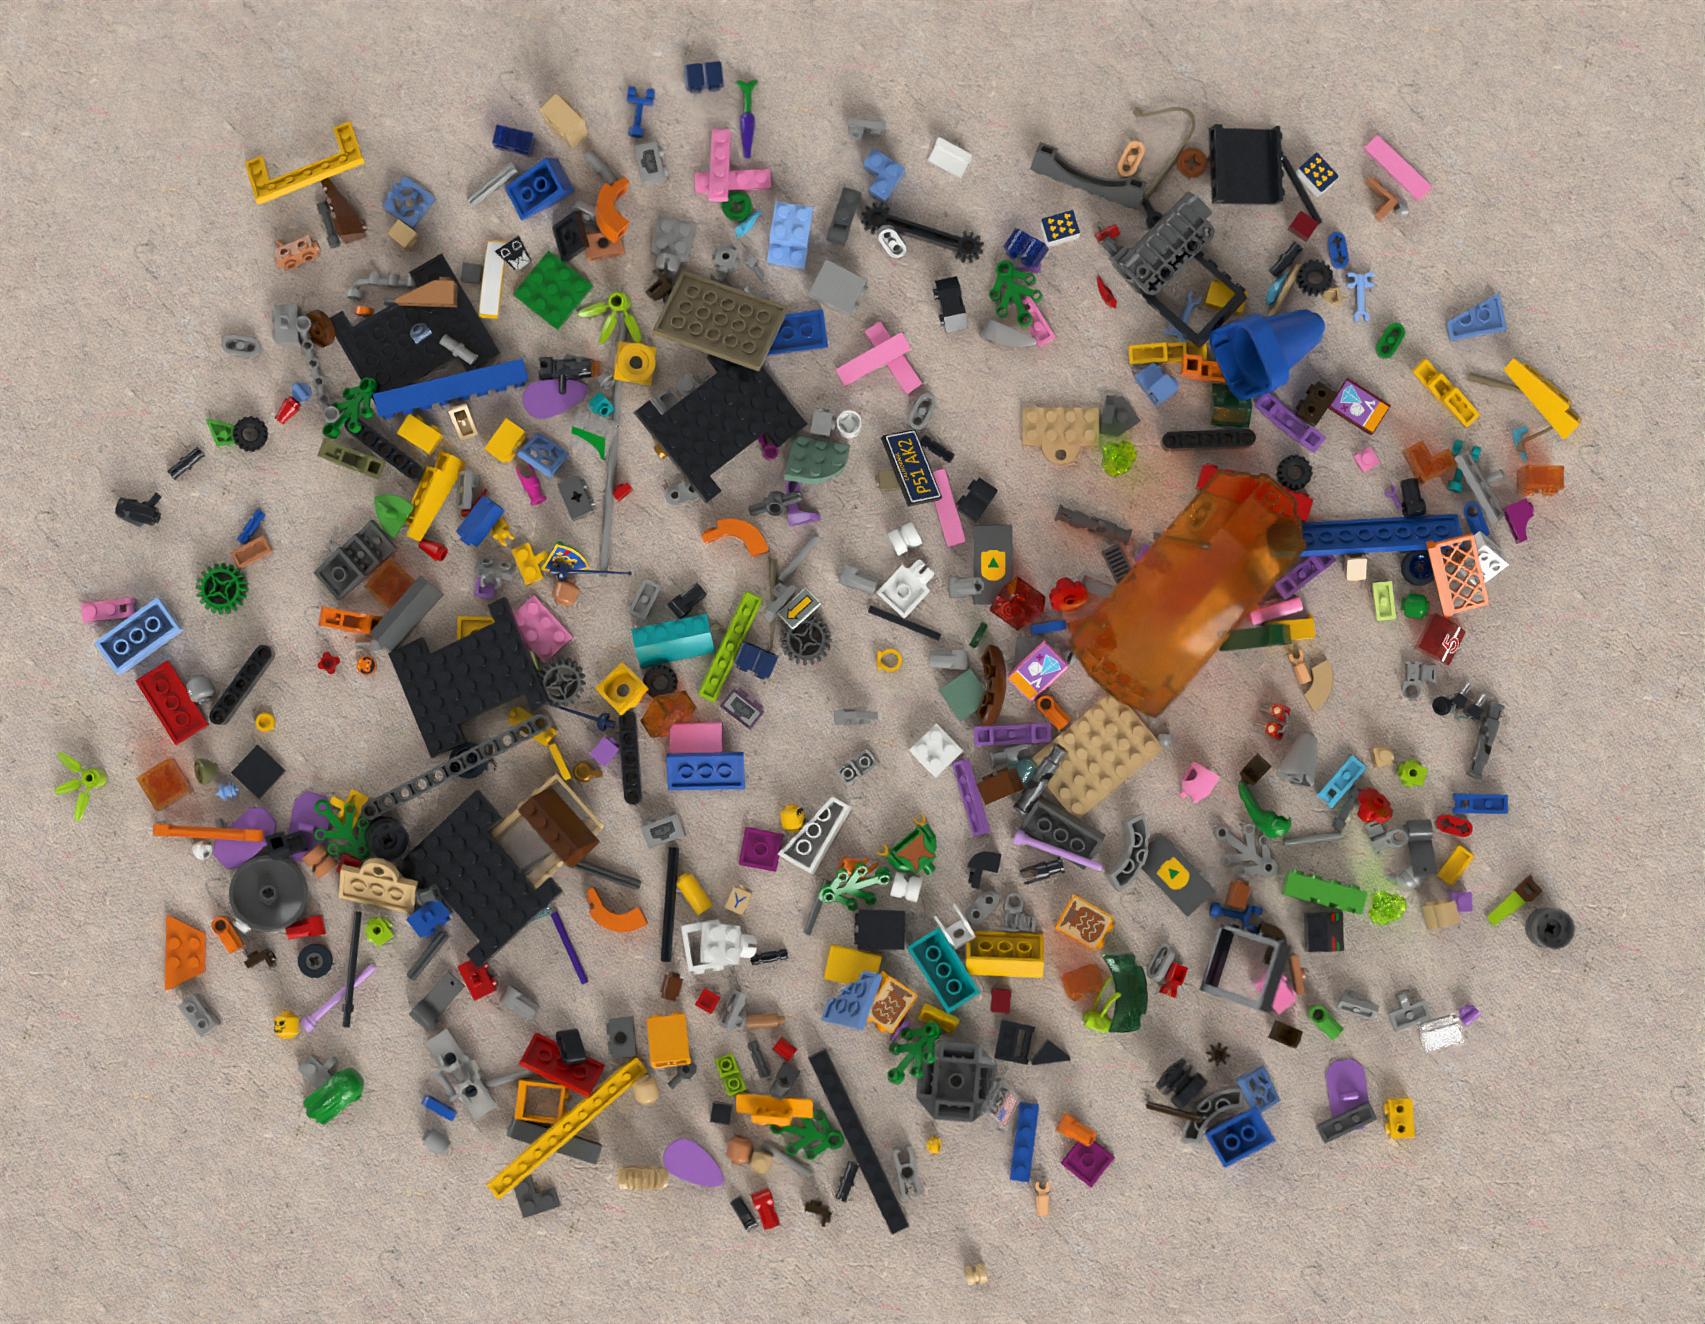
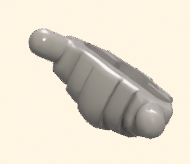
M1412 866L1406 868L1400 875L1394 876L1389 874L1386 876L1388 882L1408 890L1421 886L1426 877H1414Z

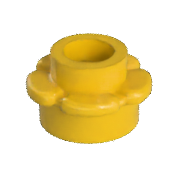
M932 1135L931 1139L927 1140V1150H930L931 1154L940 1153L941 1138L935 1137V1135Z

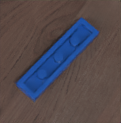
M1019 1103L1010 1180L1029 1182L1039 1104Z

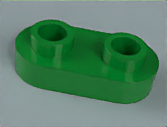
M1392 323L1386 328L1375 347L1378 357L1388 359L1395 353L1405 336L1403 325ZM1391 331H1397V336H1393ZM1383 346L1387 347V353L1382 351Z

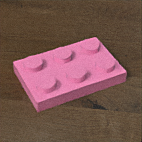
M535 596L531 597L514 613L526 644L544 663L545 660H550L573 639L570 633Z

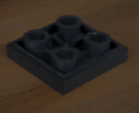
M256 745L231 773L258 799H261L286 770L261 746Z

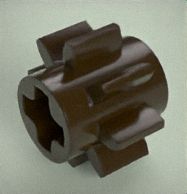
M1218 1042L1215 1047L1210 1044L1212 1049L1206 1051V1054L1211 1057L1208 1059V1062L1214 1060L1217 1067L1219 1062L1226 1065V1057H1231V1055L1226 1054L1228 1046L1221 1048V1042ZM1215 1050L1222 1051L1220 1054L1222 1057L1220 1059L1217 1057L1214 1058V1056L1216 1055Z

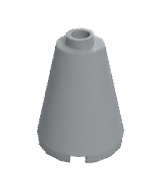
M1304 731L1297 736L1277 769L1276 775L1281 780L1285 781V778L1291 780L1290 784L1301 787L1313 786L1317 751V738L1314 737L1313 733Z

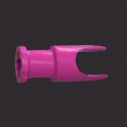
M528 463L532 473L530 478H524L518 467L515 466L521 484L531 499V506H536L546 501L547 498L541 492L540 483L532 465Z

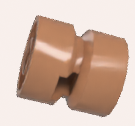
M321 843L301 858L308 867H313L312 872L318 879L322 878L338 864L332 855H327V849Z

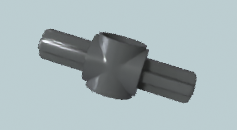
M772 491L768 494V497L763 499V502L749 506V513L751 516L765 512L772 516H779L783 513V510L788 508V505L802 501V493L795 491L784 495L780 491Z

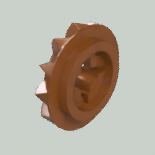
M1197 148L1185 149L1177 159V169L1188 178H1198L1207 168V158ZM1194 156V163H1197V166L1195 165L1192 168V170H1190V165L1186 162H1190V160Z

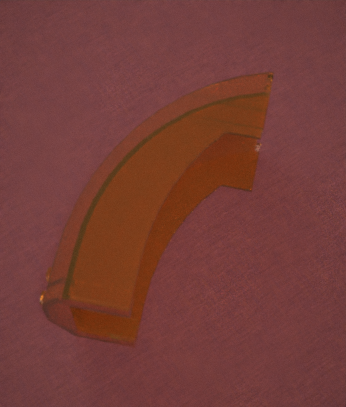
M1218 470L1067 641L1088 676L1118 702L1156 719L1182 693L1234 629L1307 548L1306 540H1303L1302 537L1303 526L1301 518L1296 510L1298 506L1296 498L1267 473L1254 475L1250 474V472L1236 471L1235 473H1227L1226 470Z

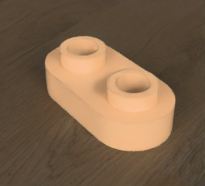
M1132 141L1127 145L1117 165V172L1121 177L1129 178V175L1133 176L1145 153V147L1141 142ZM1136 149L1138 154L1133 155L1131 150ZM1128 166L1130 170L1126 172L1123 170V167Z

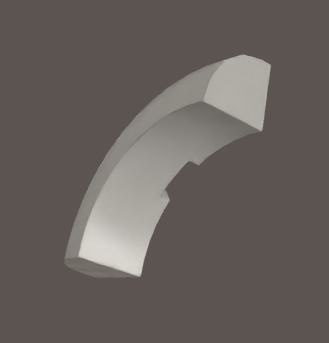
M1143 813L1121 821L1124 830L1123 851L1117 863L1104 873L1112 887L1118 892L1134 881L1147 859L1149 828Z
M1240 1088L1227 1089L1204 1099L1192 1112L1203 1116L1202 1123L1187 1120L1182 1132L1181 1142L1201 1145L1203 1134L1214 1118L1227 1111L1243 1110L1244 1094Z

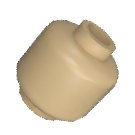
M649 1075L639 1076L638 1080L632 1085L635 1100L641 1103V1105L653 1104L659 1097L657 1081L654 1078H649Z

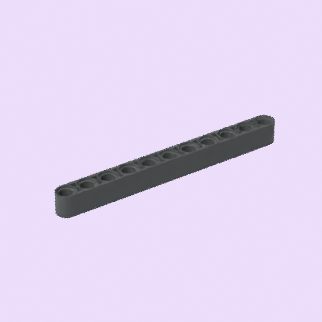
M546 714L535 715L365 803L361 807V815L365 819L371 820L388 813L547 731L551 727V718ZM540 717L546 721L544 728H540L537 725V720ZM523 726L529 730V734L526 737L520 734V729ZM506 735L512 739L509 746L503 742V738ZM488 744H492L495 748L492 755L486 751ZM471 753L477 755L476 763H472L469 760ZM455 761L460 764L458 772H455L452 768V764ZM438 770L442 771L443 773V779L441 781L437 780L435 777V773ZM420 779H423L426 782V788L424 790L420 789V787L418 786V782ZM403 788L409 790L408 798L402 796L401 791ZM386 797H390L392 799V805L390 807L386 806L384 803ZM370 805L375 808L373 816L369 815L367 811Z

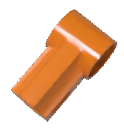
M1045 695L1040 696L1036 700L1037 710L1059 731L1071 720L1054 702L1052 697ZM1042 699H1047L1050 702V706L1046 710L1040 706Z
M220 916L212 921V930L218 935L229 954L245 945L234 929L229 917ZM219 920H223L226 923L224 930L218 928L217 923Z
M1067 1113L1063 1114L1055 1129L1059 1133L1069 1138L1072 1137L1088 1147L1094 1142L1097 1133Z

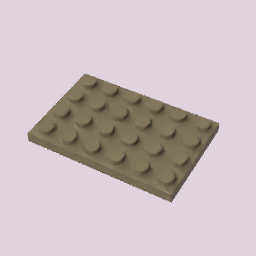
M682 270L653 328V334L760 371L786 317L788 306Z

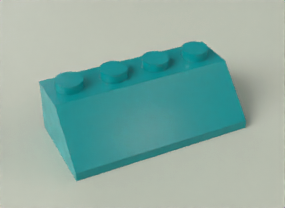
M707 614L631 629L640 668L715 653Z
M940 927L906 946L947 1013L980 994L979 989Z

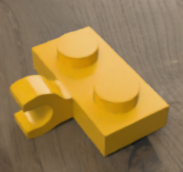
M529 542L511 550L525 585L544 578L539 564L547 559L549 555L547 551L535 556Z
M352 789L346 801L333 796L329 803L341 809L337 818L344 825L346 818L344 806L349 802L356 806V811L353 814L354 829L357 820L361 816V807L369 801L370 797ZM348 805L346 807V810L348 812H352L354 810V807L352 805Z

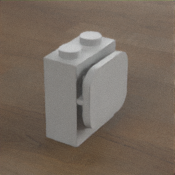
M825 260L809 291V297L839 314L850 317L852 313H856L860 305L857 303L860 296L864 297L868 290V286H866L867 280Z

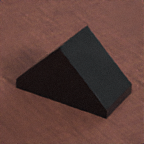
M1046 1039L1031 1059V1065L1071 1060L1068 1054Z

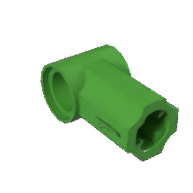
M1316 1004L1308 1007L1306 1012L1308 1019L1313 1021L1331 1040H1334L1342 1033L1344 1028L1324 1007ZM1316 1009L1321 1011L1318 1019L1313 1017V1012Z

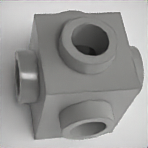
M726 244V246L720 245L719 249H715L712 259L718 271L733 273L734 268H738L741 258H739V252L736 251V247ZM725 254L729 256V259L724 260L722 257Z

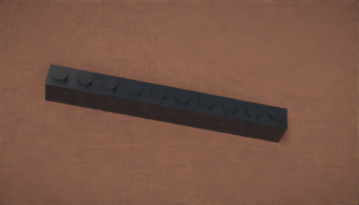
M824 1048L808 1056L891 1234L893 1235L908 1228L909 1222L827 1049Z

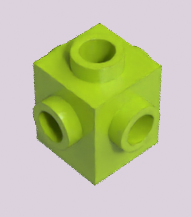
M1414 759L1403 761L1396 770L1397 780L1402 781L1401 785L1410 788L1413 785L1422 787L1428 768L1420 766L1421 762Z
M374 916L366 922L368 926L364 928L367 939L371 943L375 942L378 947H381L396 935L392 929L393 924L387 917L384 919L383 916L378 918Z

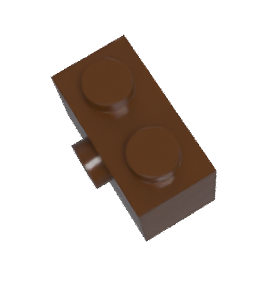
M1008 767L997 771L998 775L993 776L992 773L982 777V782L976 784L985 805L1025 789L1016 767L1008 770Z

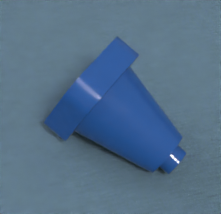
M1307 309L1266 317L1254 313L1213 330L1210 334V346L1231 393L1240 400H1247L1267 394L1285 385L1289 381V370L1321 342L1323 332L1325 331V323L1318 313H1312Z

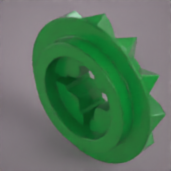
M744 192L728 193V201H722V211L731 221L739 222L746 219L751 213L752 202ZM732 200L737 204L742 203L740 206L742 212L737 209L732 210L734 207Z

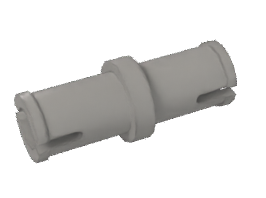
M591 150L584 157L594 168L595 174H599L608 185L611 186L614 181L618 180L607 167L608 164L606 162L603 163L594 150Z
M445 334L440 340L439 344L452 351L455 357L459 356L469 365L476 361L478 355L464 347L465 344L462 342L458 343L448 334Z

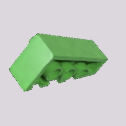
M1294 869L1292 873H1286L1281 892L1282 895L1354 914H1363L1368 892L1361 891L1359 886L1351 884L1348 887L1342 886L1340 881L1330 879V882L1322 881L1323 877L1313 874H1311V877L1303 876L1304 872Z

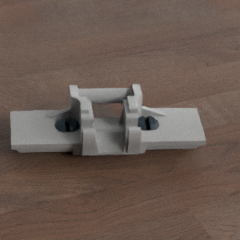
M448 1028L426 1042L427 1047L440 1065V1068L432 1074L433 1076L436 1075L449 1095L450 1102L460 1097L475 1120H478L498 1106L482 1082L483 1079L481 1077L484 1076V1073L471 1053L466 1055L462 1051ZM443 1070H446L448 1073H454L460 1083L457 1086L459 1093L455 1092L442 1072Z

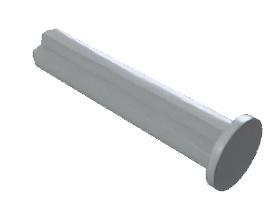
M508 162L505 168L467 198L472 206H476L511 176L519 173Z

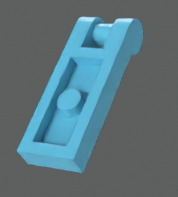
M1351 755L1316 796L1320 799L1323 798L1327 805L1332 808L1367 767ZM1330 789L1336 792L1333 797L1328 793Z

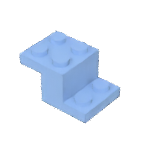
M775 202L769 237L768 264L805 269L813 207Z

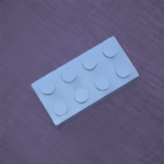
M157 597L94 643L116 674L123 675L183 632L184 628L164 600Z

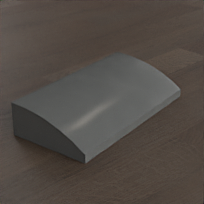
M419 576L369 634L390 651L396 650L444 594L422 576Z
M1041 795L1019 828L1033 839L1088 859L1093 858L1106 836ZM1068 860L1073 864L1077 865L1078 867L1082 868L1083 870H1085V868L1087 867L1085 865Z

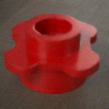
M325 652L320 662H318V668L326 670L328 674H334L336 666L340 664V658L333 657L329 652Z

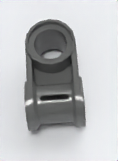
M783 1062L770 1088V1094L776 1099H784L801 1071Z

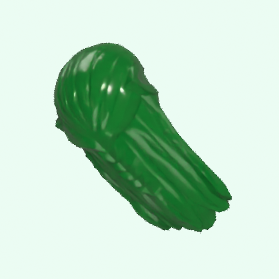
M1240 780L1238 785L1239 795L1256 828L1269 838H1276L1287 833L1291 827V817L1286 819L1282 815H1276L1273 811L1263 810L1248 785Z
M346 1068L335 1073L332 1078L304 1100L303 1104L307 1108L306 1115L308 1118L316 1119L317 1123L326 1124L349 1106L351 1102L359 1100L364 1088V1080L361 1074L352 1068Z

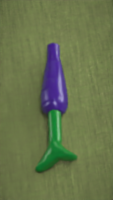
M740 80L736 81V84L744 93V113L740 116L744 159L751 158L755 128V117L751 113V93L755 85L758 84V80L748 83Z

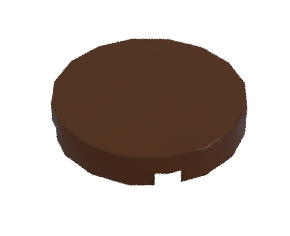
M321 310L311 311L306 315L311 321L310 329L307 331L311 335L310 340L321 348L331 345L335 339L332 321Z

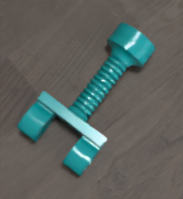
M1457 439L1454 441L1450 455L1456 457L1460 453L1463 441ZM1476 445L1471 450V456L1475 463L1478 461L1482 448ZM1458 467L1453 480L1448 481L1446 489L1461 493L1463 484H1461L1463 472Z

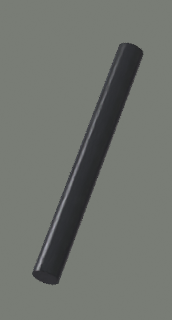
M1287 156L1283 157L1282 165L1311 218L1321 224L1322 220Z
M870 605L868 613L939 641L941 633Z

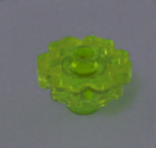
M1122 440L1119 444L1107 443L1102 449L1101 467L1105 469V473L1110 477H1118L1120 473L1124 475L1132 468V463L1136 461L1137 450L1134 449L1132 443Z
M1381 890L1373 895V908L1368 913L1372 923H1376L1378 926L1387 925L1390 921H1396L1403 916V911L1408 908L1407 902L1404 897H1400L1398 894L1390 895L1385 890Z

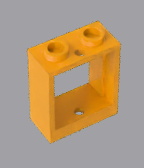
M520 1079L514 1119L551 1124L557 1123L568 1112V1109L565 1108V1101H569L570 1089L558 1083ZM528 1086L561 1089L557 1117L525 1113Z

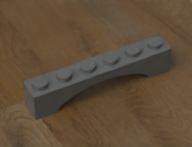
M1040 142L1030 170L1035 171L1039 175L1051 177L1055 181L1067 183L1074 188L1088 191L1092 195L1104 197L1108 201L1117 202L1127 208L1137 210L1147 184L1146 181L1130 175L1127 179H1106L1087 174L1063 159L1057 152L1058 148Z

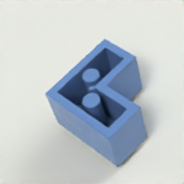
M874 148L863 163V169L877 177L869 189V195L885 205L903 178L906 169Z
M1153 362L1138 373L1134 380L1156 408H1159L1177 393L1179 383L1173 376L1170 377L1168 374L1164 376L1165 371L1163 368Z

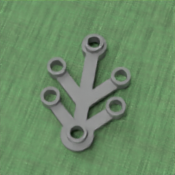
M1247 823L1243 826L1247 847L1230 835L1229 829L1226 826L1219 825L1215 827L1213 835L1217 840H1225L1243 853L1236 855L1223 854L1220 857L1222 865L1228 866L1234 862L1249 860L1257 864L1251 867L1238 866L1235 869L1238 877H1245L1247 874L1260 873L1264 877H1272L1277 873L1278 865L1270 857L1269 844L1271 840L1266 835H1261L1258 838V843L1262 847L1263 859L1256 854L1253 835L1255 827L1253 824ZM1248 825L1252 827V831L1250 833L1246 832L1245 830L1246 826ZM1220 829L1225 830L1223 837L1218 833ZM1262 837L1267 838L1268 842L1266 844L1261 843ZM1224 856L1229 857V862L1226 864L1222 861ZM1267 864L1272 866L1270 871L1265 870ZM1239 868H1243L1245 870V873L1243 875H1239Z

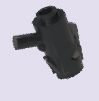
M156 492L149 501H143L142 503L137 502V499L120 497L115 508V514L118 518L138 527L144 524L154 526L155 523H159L161 518L159 509L154 506L162 496Z

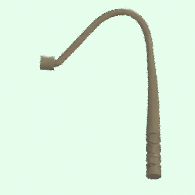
M1136 107L1132 112L1137 117H1148L1171 111H1182L1191 117V128L1186 139L1141 197L1143 200L1150 198V195L1153 194L1157 186H1159L1193 134L1195 118L1188 109L1172 107L1142 113L1143 111Z
M1473 373L1468 375V380L1523 393L1518 386ZM1552 425L1545 430L1522 439L1517 443L1516 451L1523 452L1525 442L1553 429Z
M771 559L770 596L771 601L775 602L777 598L772 594V591L777 586V560ZM776 617L771 622L770 642L766 649L767 651H770L773 645ZM720 623L711 624L712 631H720L721 629L724 633L726 632V628L720 625Z

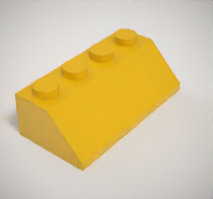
M973 931L976 937L966 943L965 969L969 975L1043 978V933Z

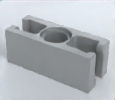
M912 1145L904 1146L905 1150L909 1151L910 1161L900 1163L897 1154L901 1152L900 1149L893 1148L903 1199L908 1198L910 1195L909 1192H905V1181L914 1180L917 1188L914 1196L922 1195ZM904 1167H910L913 1173L906 1177L901 1171Z

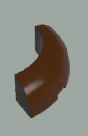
M988 645L981 657L984 679H988L987 691L983 692L980 705L976 711L981 726H992L996 723L1003 707L1007 684L1006 666L1002 650L997 646Z

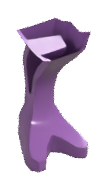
M787 480L785 486L786 493L799 491L802 483ZM798 502L789 505V526L821 520V516L816 513L802 511L798 507Z

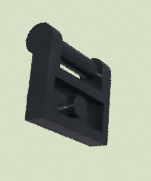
M1001 1020L994 1058L1028 1065L1029 1059L1027 1058L1032 1033L1035 1032L1036 1027ZM1023 1030L1025 1033L1020 1057L1015 1056L1019 1031Z

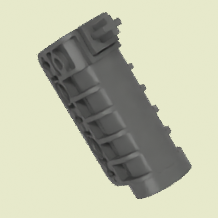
M1187 192L1132 248L1118 247L1109 236L1103 239L1100 244L1111 255L1108 259L1112 262L1115 270L1136 293L1156 295L1213 238L1215 231L1207 220L1212 211L1200 198L1191 192ZM1208 228L1209 230H1208L1207 233H1208L1209 235H1208V236H1204V235H1205V229ZM1189 245H1190L1192 248H1194V247L1196 246L1195 250H1193V251L1188 250L1187 247H1188ZM1184 251L1189 254V256L1184 255L1181 258L1182 263H1176L1173 267L1171 266ZM1164 267L1168 268L1169 270V276L1167 278L1161 277V275L1166 271ZM1157 279L1162 281V283L1157 282L1154 285L1155 290H1148Z

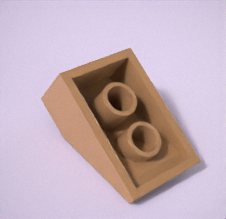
M439 277V280H434L395 298V303L399 306L457 307L458 284L451 277Z

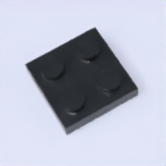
M573 211L552 226L562 262L570 261L590 247L580 211Z

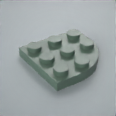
M794 435L784 480L819 484L827 482V479L834 476L837 478L846 467L850 445Z

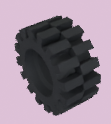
M1311 259L1309 263L1305 262L1299 270L1297 279L1299 288L1303 289L1302 292L1304 294L1308 292V296H1311V294H1314V297L1318 296V294L1323 295L1331 286L1333 271L1332 269L1330 270L1329 264L1325 265V261L1319 262V259H1316L1313 262ZM1319 272L1322 275V281L1319 284L1310 283L1308 280L1309 273Z
M243 417L234 426V443L239 446V449L245 450V452L260 450L264 447L268 438L267 426L258 417ZM248 427L255 428L258 432L257 439L247 441L243 437L244 429Z
M1290 455L1284 458L1279 463L1276 473L1278 482L1282 484L1281 486L1293 489V491L1300 490L1306 486L1313 475L1309 460L1306 461L1305 457H1300L1299 455ZM1295 465L1301 469L1302 474L1299 479L1293 480L1289 478L1287 470L1290 466Z
M654 665V667H650L645 672L643 683L649 688L646 693L652 698L659 700L667 699L677 690V676L668 666ZM657 675H664L667 678L668 684L666 688L658 690L654 687L653 680Z

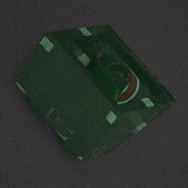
M1212 384L1211 425L1249 428L1252 413L1251 399L1240 400L1231 393L1227 385Z

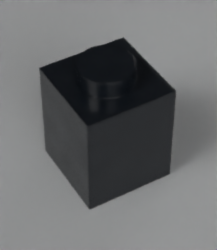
M713 1101L710 1122L729 1125L733 1104Z

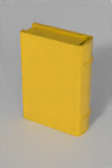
M831 944L824 979L844 984L855 983L860 978L859 975L864 971L879 972L882 955Z

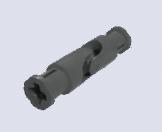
M1060 504L1054 521L1060 520L1069 523L1071 527L1077 529L1088 528L1087 531L1108 540L1115 539L1121 541L1127 546L1132 529L1120 528L1115 523L1097 517H1091L1093 519H1090L1084 512L1072 511L1063 508V505ZM1062 513H1063V514H1066V515H1069V516H1071V517L1069 518V517L1063 516ZM1099 521L1106 525V530L1103 533L1095 532Z
M1490 701L1488 702L1486 717H1483L1477 741L1471 755L1472 762L1469 771L1466 772L1467 776L1480 780L1483 779L1482 772L1485 764L1488 763L1491 748L1498 731L1501 711L1505 708L1504 705Z
M1054 743L1049 755L1045 756L1025 786V789H1023L1019 801L1013 805L1016 811L1023 815L1029 813L1028 810L1033 802L1037 801L1050 779L1058 770L1060 761L1064 755L1068 754L1067 749Z

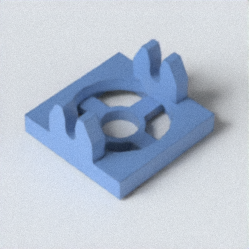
M404 176L399 183L393 185L392 191H388V199L382 207L414 229L436 198ZM405 189L415 190L412 195L404 196L400 193V191ZM421 194L423 202L419 207L416 199ZM396 197L402 201L403 207L399 212L395 207ZM407 198L414 199L415 204L412 208L404 206V201ZM415 210L414 216H404L407 211Z
M538 432L519 451L517 456L552 479L554 474H557L562 463L568 458L569 453ZM532 449L537 452L536 457L530 454ZM540 450L547 451L549 455H542L540 453ZM542 459L549 460L554 464L545 465L541 461Z
M1264 1065L1236 1078L1250 1109L1257 1106L1259 1112L1263 1113L1280 1101ZM1251 1079H1252V1081H1253V1083H1254V1085H1255L1253 1092L1251 1091V1089H1250V1087H1249V1083H1250V1080H1251ZM1259 1085L1263 1089V1095H1261L1258 1091ZM1255 1097L1261 1098L1263 1103L1257 1104Z

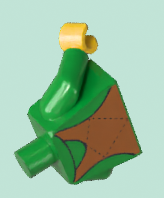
M920 814L923 822H917L914 817V823L917 826H921V828L916 827L890 849L891 853L889 852V847L884 844L882 846L886 848V852L882 854L877 850V853L881 856H886V860L898 870L905 872L913 871L914 873L923 870L926 875H930L936 869L932 864V861L937 857L935 854L937 849L936 835L929 824L925 823V816Z

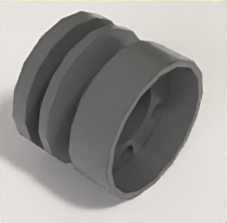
M1543 907L1536 909L1529 915L1526 920L1525 930L1529 940L1536 946L1560 949L1572 941L1575 925L1571 916L1565 911Z

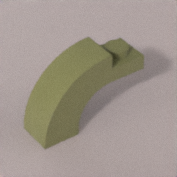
M326 438L323 439L317 455L336 465L378 480L385 465V461L355 451Z

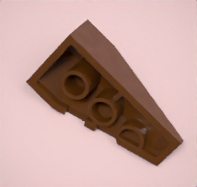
M329 178L321 180L324 192L328 194L327 203L333 212L331 215L337 233L342 241L348 244L367 237L365 231L368 230L365 220L360 219Z

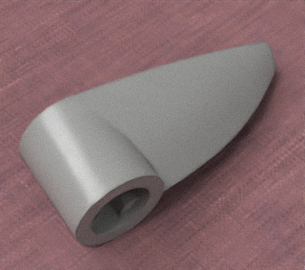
M991 319L987 320L980 336L987 342L1011 347H1025L1037 343V339Z

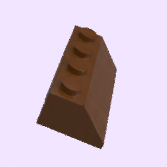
M553 788L531 796L518 809L550 848L571 868L580 862L600 842Z

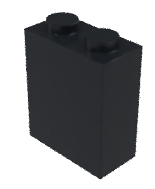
M859 909V913H855V925H858V933H854V944H858V949L904 950L905 911Z

